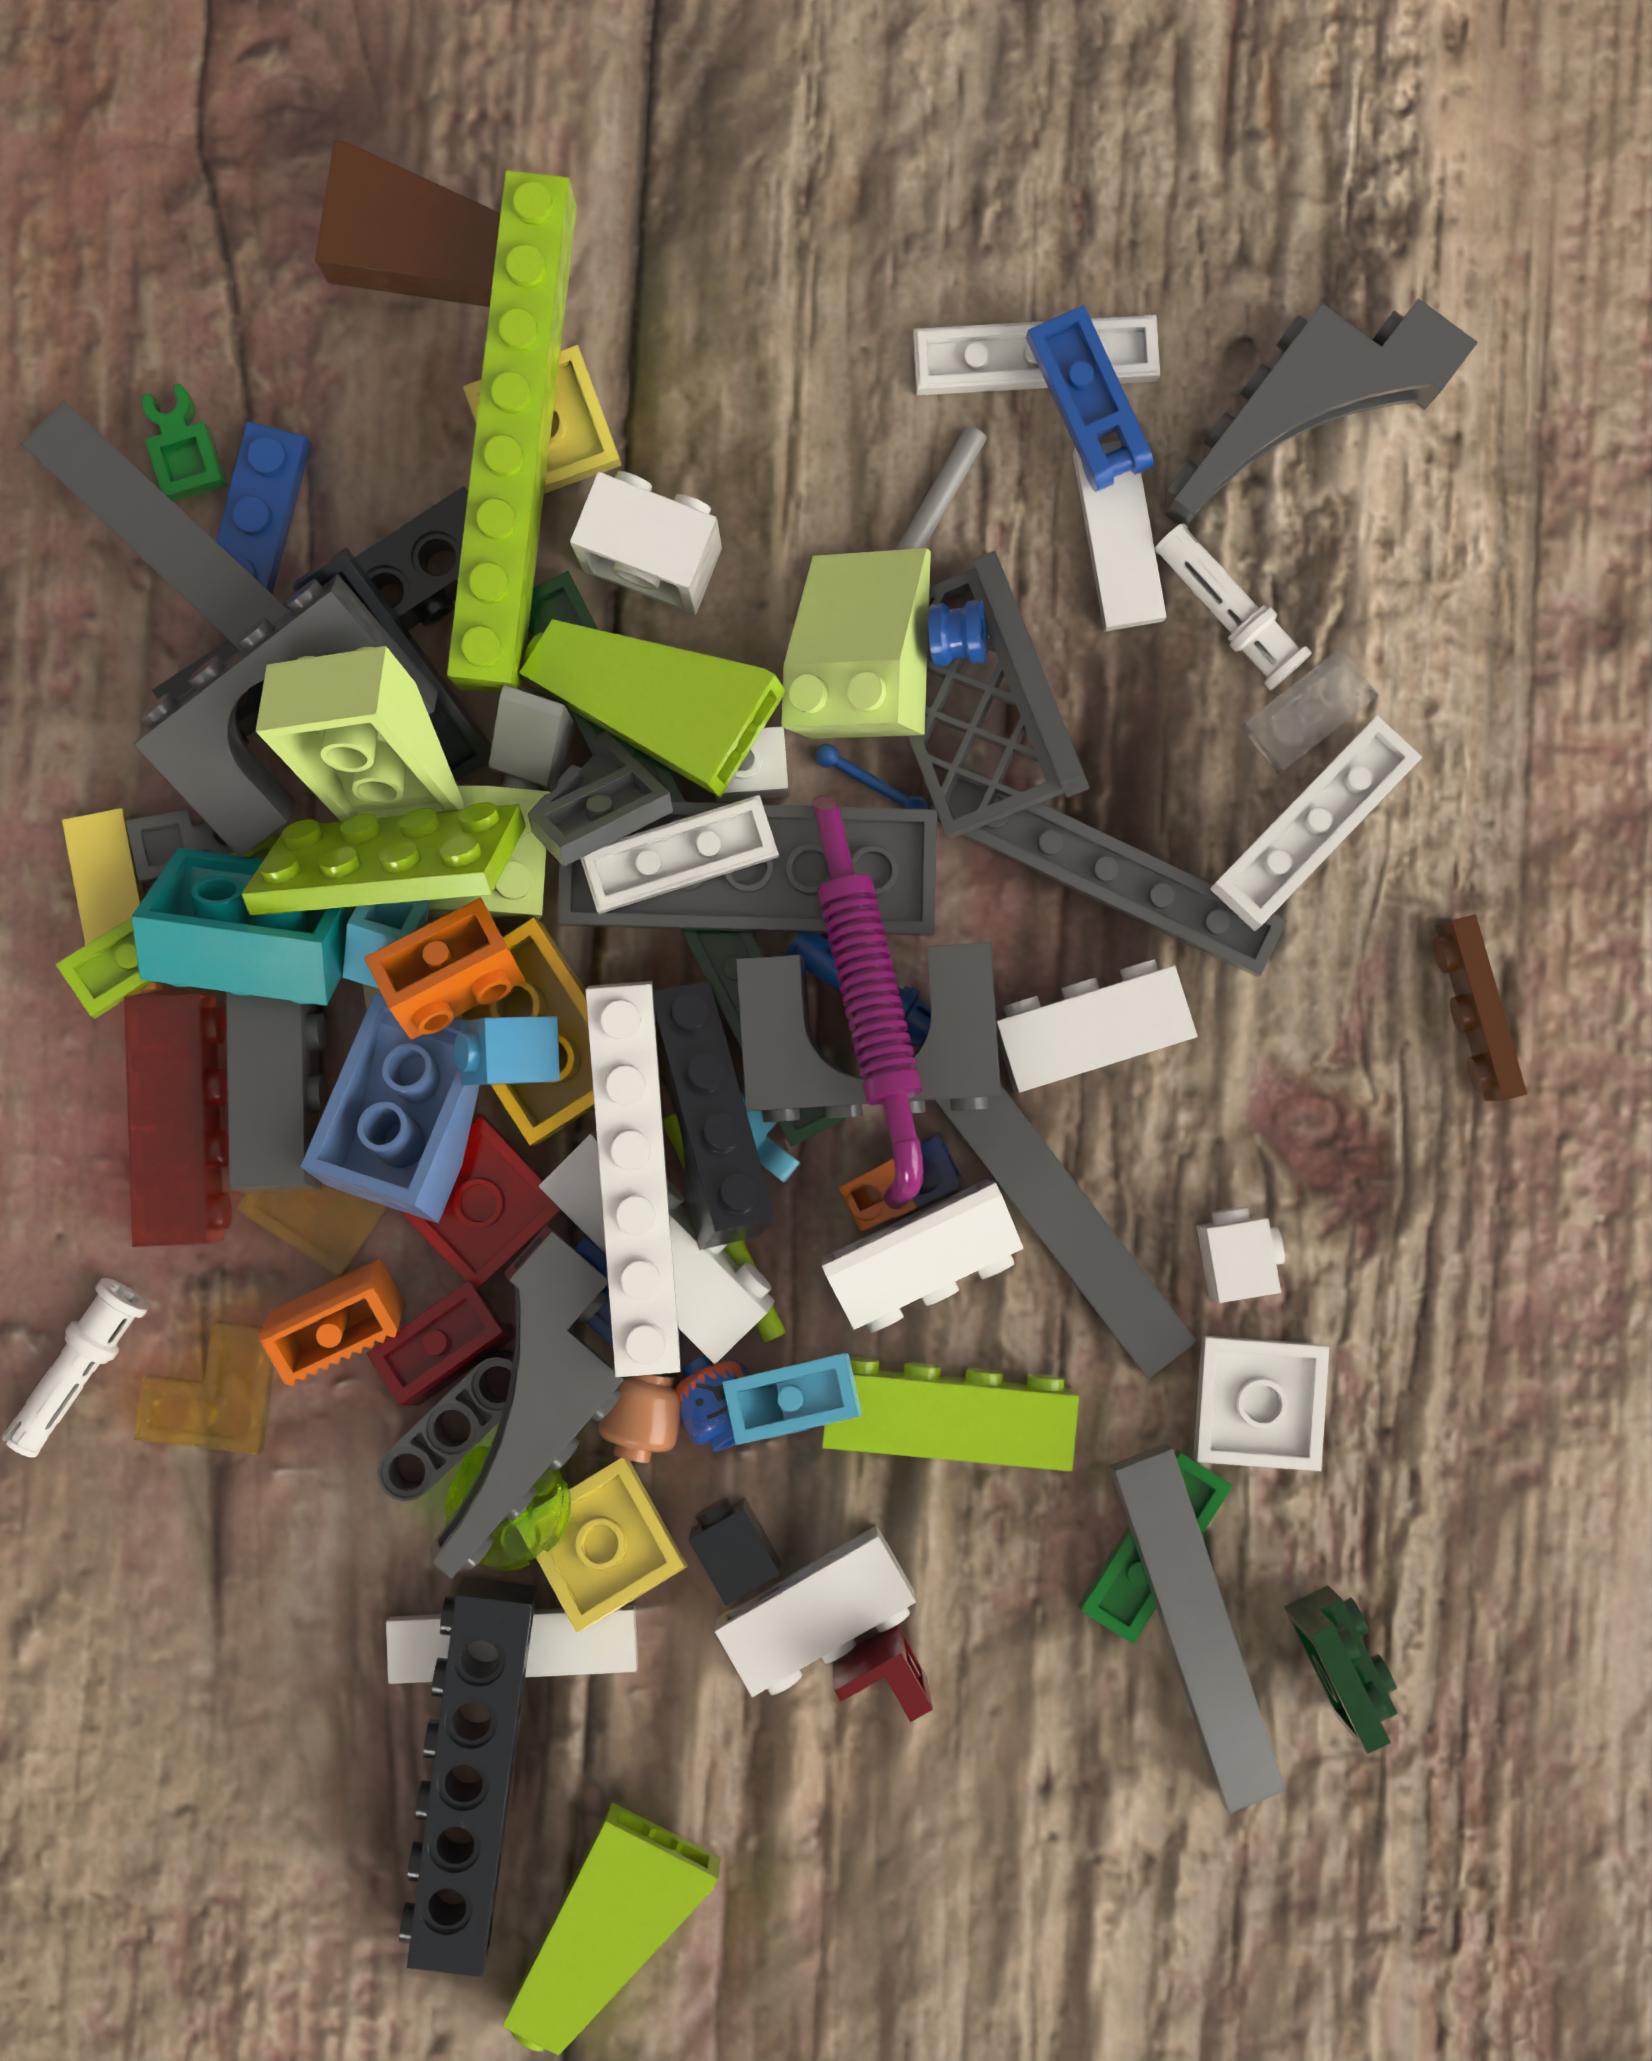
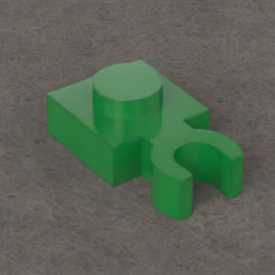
M181 384L173 386L177 397V405L169 413L160 412L157 400L150 393L142 397V406L146 416L160 428L162 433L145 439L159 488L173 502L227 486L210 428L204 421L190 425L195 415V403L191 395Z

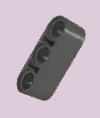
M498 1351L485 1358L385 1453L379 1462L377 1474L379 1484L387 1495L400 1501H411L421 1497L499 1423L506 1397L498 1396L489 1389L486 1376L489 1368L494 1366L505 1367L511 1371L513 1351ZM453 1409L467 1416L471 1426L468 1438L459 1440L446 1434L442 1425V1417L445 1411ZM409 1453L421 1459L426 1472L423 1481L411 1482L402 1477L397 1465L400 1454Z

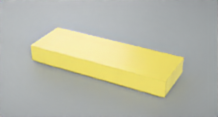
M123 808L62 820L85 945L130 918L145 897L143 884H140L138 881L125 821L130 820L129 811ZM154 981L134 995L162 990L161 982Z

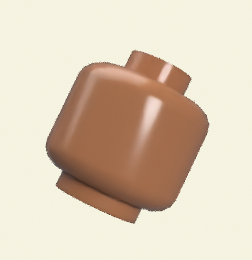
M666 1374L622 1377L624 1381L617 1388L621 1392L618 1402L597 1424L599 1434L605 1440L615 1444L614 1456L635 1462L649 1463L652 1452L663 1453L674 1448L681 1425V1409L679 1397L675 1387H673L675 1378Z

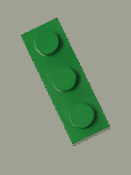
M1176 1449L1174 1453L1201 1534L1203 1535L1233 1486L1219 1475ZM1128 1525L1079 1602L1078 1607L1083 1613L1134 1644L1155 1611L1156 1605Z

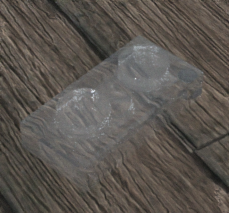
M1340 648L1246 721L1241 728L1279 774L1379 695L1342 648Z

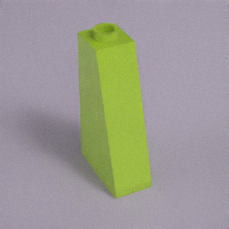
M554 619L551 620L544 633L540 632L535 635L528 644L523 656L524 665L519 672L539 692L565 705L568 709L719 798L722 797L786 693L776 675L765 668Z
M611 1802L510 2002L502 2027L511 2031L514 2039L524 2047L534 2051L546 2049L559 2056L710 1894L719 1878L721 1857Z

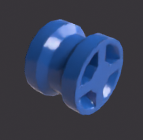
M970 600L962 608L952 609L945 603L931 604L929 607L928 627L931 655L935 667L948 666L954 659L967 658L973 664L985 663L988 656V635L982 600Z

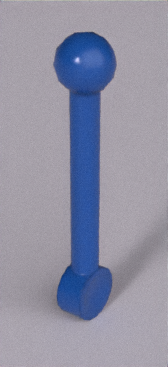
M822 744L816 749L815 759L821 767L830 768L833 766L905 809H929L928 802L924 797L919 795L910 797L839 756V752L834 745Z

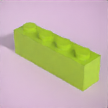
M849 1357L862 1416L823 1425L822 1448L1073 1472L1079 1395L1073 1388L1064 1387L1065 1378L1052 1375L1028 1374L1027 1384L1002 1382L1003 1372L989 1369L968 1368L966 1369L965 1378L940 1376L941 1366L933 1364L904 1363V1372L879 1370V1360Z

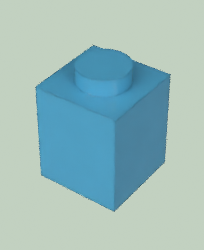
M557 1016L480 1018L460 1021V1033L456 1036L454 1043V1060L457 1069L462 1072V1086L560 1081Z

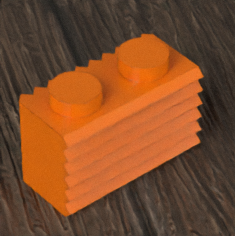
M377 1259L269 1311L270 1315L267 1316L263 1328L260 1329L261 1333L258 1336L260 1343L284 1384L294 1386L296 1379L305 1381L307 1374L316 1376L319 1368L327 1370L330 1363L339 1365L341 1357L350 1360L352 1352L361 1354L364 1346L372 1349L375 1341L384 1343L386 1335L395 1338L406 1302L383 1261Z

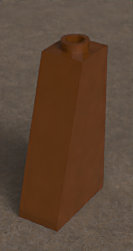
M334 140L315 262L327 282L331 284L490 307L501 213L348 142Z

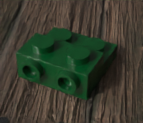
M1327 1585L1284 1606L1339 1721L1367 1754L1390 1744L1391 1742L1381 1722L1398 1714L1388 1693L1396 1690L1397 1687L1382 1657L1379 1654L1370 1657L1360 1637L1369 1633V1629L1355 1601L1351 1597L1343 1601Z

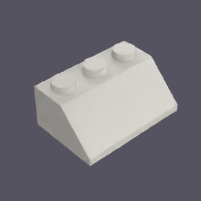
M986 1178L821 1258L825 1275L853 1329L855 1330L866 1324L870 1333L902 1319L904 1316L900 1308L919 1298H922L925 1305L929 1306L959 1291L955 1281L978 1271L981 1279H985L1008 1269L1015 1264L1011 1254L1024 1248L997 1184Z

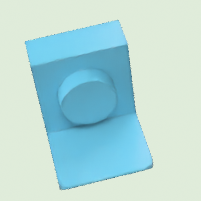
M848 1353L722 1382L736 1445L809 1430V1428L862 1416Z

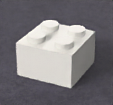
M598 471L570 540L583 572L696 615L722 550L717 517L710 515L711 508L702 501L687 495L676 494L674 500L653 493L651 492L652 485L649 482L628 472L618 471L614 478Z

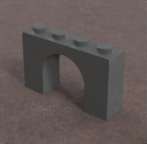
M338 574L323 586L316 579L305 584L286 602L291 611L273 625L266 617L259 620L237 640L236 643L242 649L225 662L217 655L212 657L189 677L188 681L193 686L176 700L169 693L163 695L140 716L145 725L134 745L240 858L288 822L295 802L291 794L248 748L238 727V699L249 688L264 680L267 664L297 660L304 656L318 657L355 651L361 647L386 646L415 681L428 715L434 712L438 691Z
M991 942L927 946L931 1022L925 1043L914 1057L917 1067L914 1069L919 1072L922 1092L908 1098L911 1113L926 1112L925 1100L950 1099L951 1111L989 1108L988 1096H1001ZM788 955L736 959L746 1111L762 1110L763 1122L800 1120V1108L824 1106L825 1118L863 1116L862 1104H867L862 1086L865 1080H862L859 1075L846 1072L830 1062L820 1051L813 1038L809 1022L805 956Z

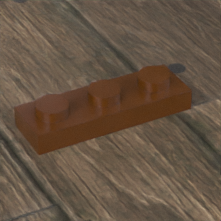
M1476 914L1435 925L1438 937L1433 940L1434 956L1442 973H1449L1455 994V997L1450 999V1011L1460 1033L1466 1032L1472 1056L1467 1058V1070L1473 1087L1477 1092H1483L1485 1101H1505L1527 1095Z

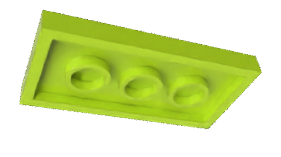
M481 802L470 805L462 810L436 812L431 808H420L400 816L377 818L373 814H360L346 821L318 823L312 819L297 821L282 831V834L260 864L241 895L250 915L491 895L526 827L520 804L495 806L490 802Z

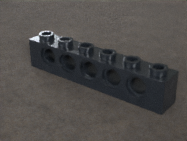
M465 486L355 557L379 592L390 584L403 586L402 600L392 609L408 631L421 622L424 626H429L442 620L455 607L453 601L456 600L468 491ZM440 551L455 553V563L449 572L439 576L427 573L428 561L435 553ZM285 602L283 605L290 610V608L286 605ZM227 640L152 689V692L157 699L169 693L176 700L193 687L188 679L200 666L216 655L225 662L237 653L239 649ZM264 680L248 689L245 704L237 710L238 727L246 745L249 744L247 736L256 731Z
M463 1577L456 1596L445 1597L440 1621V1635L450 1636L448 1657L437 1658L431 1696L442 1697L439 1720L429 1719L423 1751V1758L434 1759L431 1781L421 1780L415 1811V1819L426 1821L423 1842H413L407 1872V1881L418 1882L415 1903H405L399 1933V1942L410 1943L407 1968L483 1976L491 1941L538 1586ZM474 1641H486L496 1648L499 1657L489 1662L479 1661L472 1657L467 1645ZM467 1703L480 1704L486 1708L490 1718L480 1723L471 1722L461 1714L459 1707ZM459 1765H469L480 1773L482 1779L475 1783H464L454 1776L452 1768ZM450 1827L463 1828L471 1834L473 1840L465 1844L454 1843L447 1838L444 1830ZM442 1889H453L459 1892L465 1901L459 1904H448L442 1901L436 1892Z

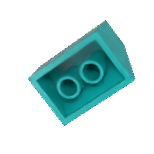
M178 848L132 915L140 980L168 983L176 987L191 986L226 991L240 996L255 995L291 1000L298 1004L327 1006L343 976L347 923L356 906L250 915L241 893L264 859L244 856L240 858L236 855Z

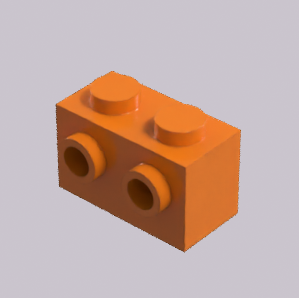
M481 897L364 957L389 1010L411 1040L422 1034H434L445 1029L452 1023L455 1017L480 1004H491L501 1000L509 994L514 986L526 981Z

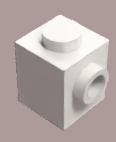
M783 727L763 728L722 797L719 798L714 795L716 802L744 800L760 795L761 799L789 797Z
M1245 1206L1211 1212L1213 1223L1196 1225L1210 1299L1218 1303L1281 1293L1277 1265L1284 1264L1285 1262L1284 1246L1279 1229L1277 1227L1270 1228L1268 1218L1258 1215L1250 1216L1249 1208Z

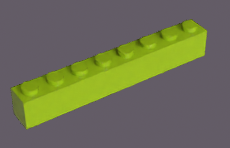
M505 171L447 677L459 690L501 694L503 685L518 690L522 689L523 676L519 672L524 665L523 656L527 646L577 211L569 177Z

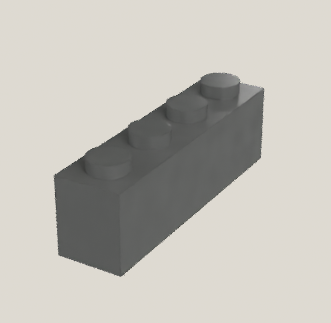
M226 992L229 1189L245 1194L322 1190V1182L300 1166L320 1122V1112H324L329 1100L327 1080L323 1074L319 1075V1050H325L327 1045V1026L324 1015L318 1013V1004H298L291 1000L255 995L240 996Z

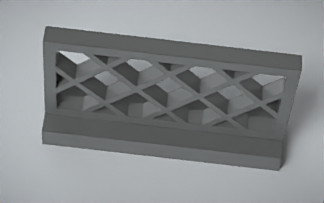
M996 551L973 559L975 568L930 586L929 590L930 607L931 604L945 603L947 599L971 589L974 599L982 600L984 605L987 632L990 637L988 638V650L996 652L999 660L988 684L959 673L966 658L954 659L949 669L942 666L935 667L934 663L927 661V672L942 677L944 680L931 708L926 707L925 735L908 737L944 832L949 840L1065 793L1068 798L1090 789ZM1004 675L1011 693L998 689ZM954 683L983 694L970 724L941 713ZM994 698L1017 707L1020 713L1019 721L1010 740L980 728ZM936 722L966 733L952 764L931 756L928 752L926 744ZM1025 731H1027L1033 749L1020 744ZM975 738L1005 749L992 780L962 768ZM1015 753L1039 762L1046 779L1045 783L1023 792L1002 784ZM935 768L947 772L942 786ZM958 777L987 788L978 810L954 819L947 800ZM997 793L1008 797L993 803Z

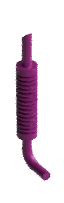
M820 795L816 796L812 803L830 881L820 885L817 888L821 910L824 911V922L827 923L825 926L827 934H829V944L832 946V957L835 958V970L838 971L837 979L841 983L839 985L840 991L844 995L842 997L843 1004L847 1007L845 1009L846 1017L850 1019L848 1021L849 1030L853 1031L851 1033L852 1043H856L854 1045L855 1055L859 1056L856 1058L858 1067L862 1068L859 1071L862 1080H865L862 1086L866 1103L869 1105L883 1104L893 1144L895 1178L884 1192V1201L889 1208L901 1209L919 1193L923 1183L922 1151L908 1098L922 1092L919 1072L914 1069L917 1067L916 1060L911 1057L914 1055L913 1047L908 1045L911 1039L909 1033H906L908 1026L907 1022L903 1020L905 1018L904 1010L900 1008L902 1006L901 997L897 996L899 994L898 985L894 984L896 976L892 972V960H889L890 951L886 947V936L883 935L885 930L883 924H881V914L878 912V901L875 900L876 893L872 877L866 874H855L838 801L834 797Z

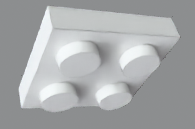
M1201 1335L1193 1459L1201 1463L1321 1471L1329 1346L1315 1343Z

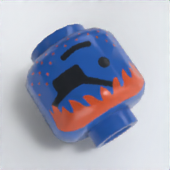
M706 1355L682 1368L685 1379L675 1387L680 1401L681 1420L691 1441L697 1445L710 1444L713 1451H720L735 1445L722 1382L750 1375L745 1365L738 1360H723L714 1364Z

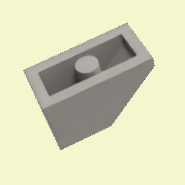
M503 685L499 697L488 766L497 776L503 778L500 787L550 791L551 793L557 787L558 779L562 775L578 725L565 705Z

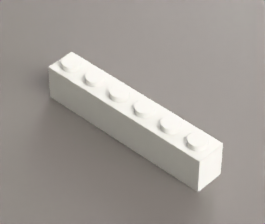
M652 981L591 985L586 988L615 1377L680 1372V1346Z

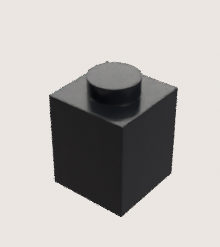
M723 1498L706 1507L695 1516L698 1525L691 1529L688 1540L725 1606L780 1575L781 1560L746 1498L733 1505L730 1504L728 1498Z

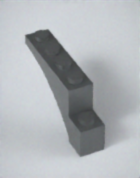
M1419 298L1405 317L1394 310L1373 339L1363 334L1323 303L1309 321L1298 315L1276 345L1285 353L1271 370L1263 363L1259 366L1240 392V395L1247 399L1248 402L1236 418L1225 412L1203 443L1212 450L1198 467L1189 460L1167 489L1170 494L1175 496V499L1165 515L1178 525L1184 523L1188 526L1207 502L1243 469L1277 446L1317 426L1355 413L1393 405L1416 403L1425 410L1443 390L1478 342Z
M547 1225L504 1272L508 1280L514 1284L515 1348L509 1389L497 1432L481 1470L461 1505L429 1547L432 1563L451 1579L462 1566L470 1570L482 1560L494 1542V1539L490 1536L494 1529L506 1516L514 1520L527 1508L537 1492L533 1484L548 1467L556 1471L564 1465L579 1444V1441L575 1438L578 1432L591 1418L596 1422L603 1419L612 1410L621 1396V1392L617 1388L624 1379L622 1377H615V1368L569 1329L576 1320L582 1325L585 1324L600 1309L607 1298V1295L602 1290L608 1284V1279Z

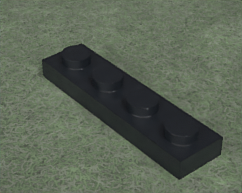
M347 547L294 582L292 588L297 592L313 579H316L323 586L338 574L435 687L438 694L434 712L429 717L455 782L489 762L491 743Z

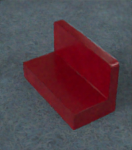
M468 1280L400 1328L395 1338L389 1336L385 1339L384 1343H379L366 1354L399 1405L419 1406L474 1368L485 1358L515 1338V1328L512 1324L501 1322L475 1281Z
M898 1625L874 1635L855 1646L843 1657L833 1661V1690L839 1701H844L885 1677L910 1722L933 1710L927 1676Z

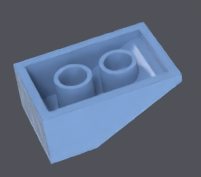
M374 993L300 1167L328 1187L439 1223L463 1164L480 1086H462V1072L457 1069L454 1060V1043L456 1036L460 1033V1021L466 1020L455 1017L452 1023L445 1029L434 1034H422L411 1040L389 1010L382 994Z

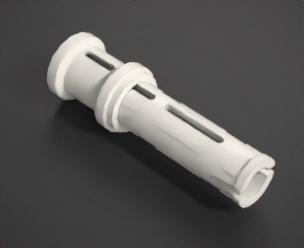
M1184 523L1179 524L1157 544L1155 552L1157 555L1160 554L1189 586L1192 592L1231 633L1228 637V640L1231 642L1229 646L1235 652L1242 650L1267 677L1264 684L1269 690H1272L1312 654L1311 650L1307 646L1299 648L1276 623L1277 613L1272 608L1268 609L1265 605L1259 608L1189 532L1188 527Z
M100 1279L95 1286L98 1295L79 1321L70 1322L65 1330L66 1345L61 1350L60 1355L29 1396L17 1417L14 1418L2 1434V1439L8 1441L6 1443L8 1447L21 1455L36 1457L53 1429L61 1421L82 1391L83 1386L92 1373L95 1372L100 1364H106L116 1357L119 1352L118 1341L134 1318L143 1317L149 1309L147 1302L131 1288L113 1279Z

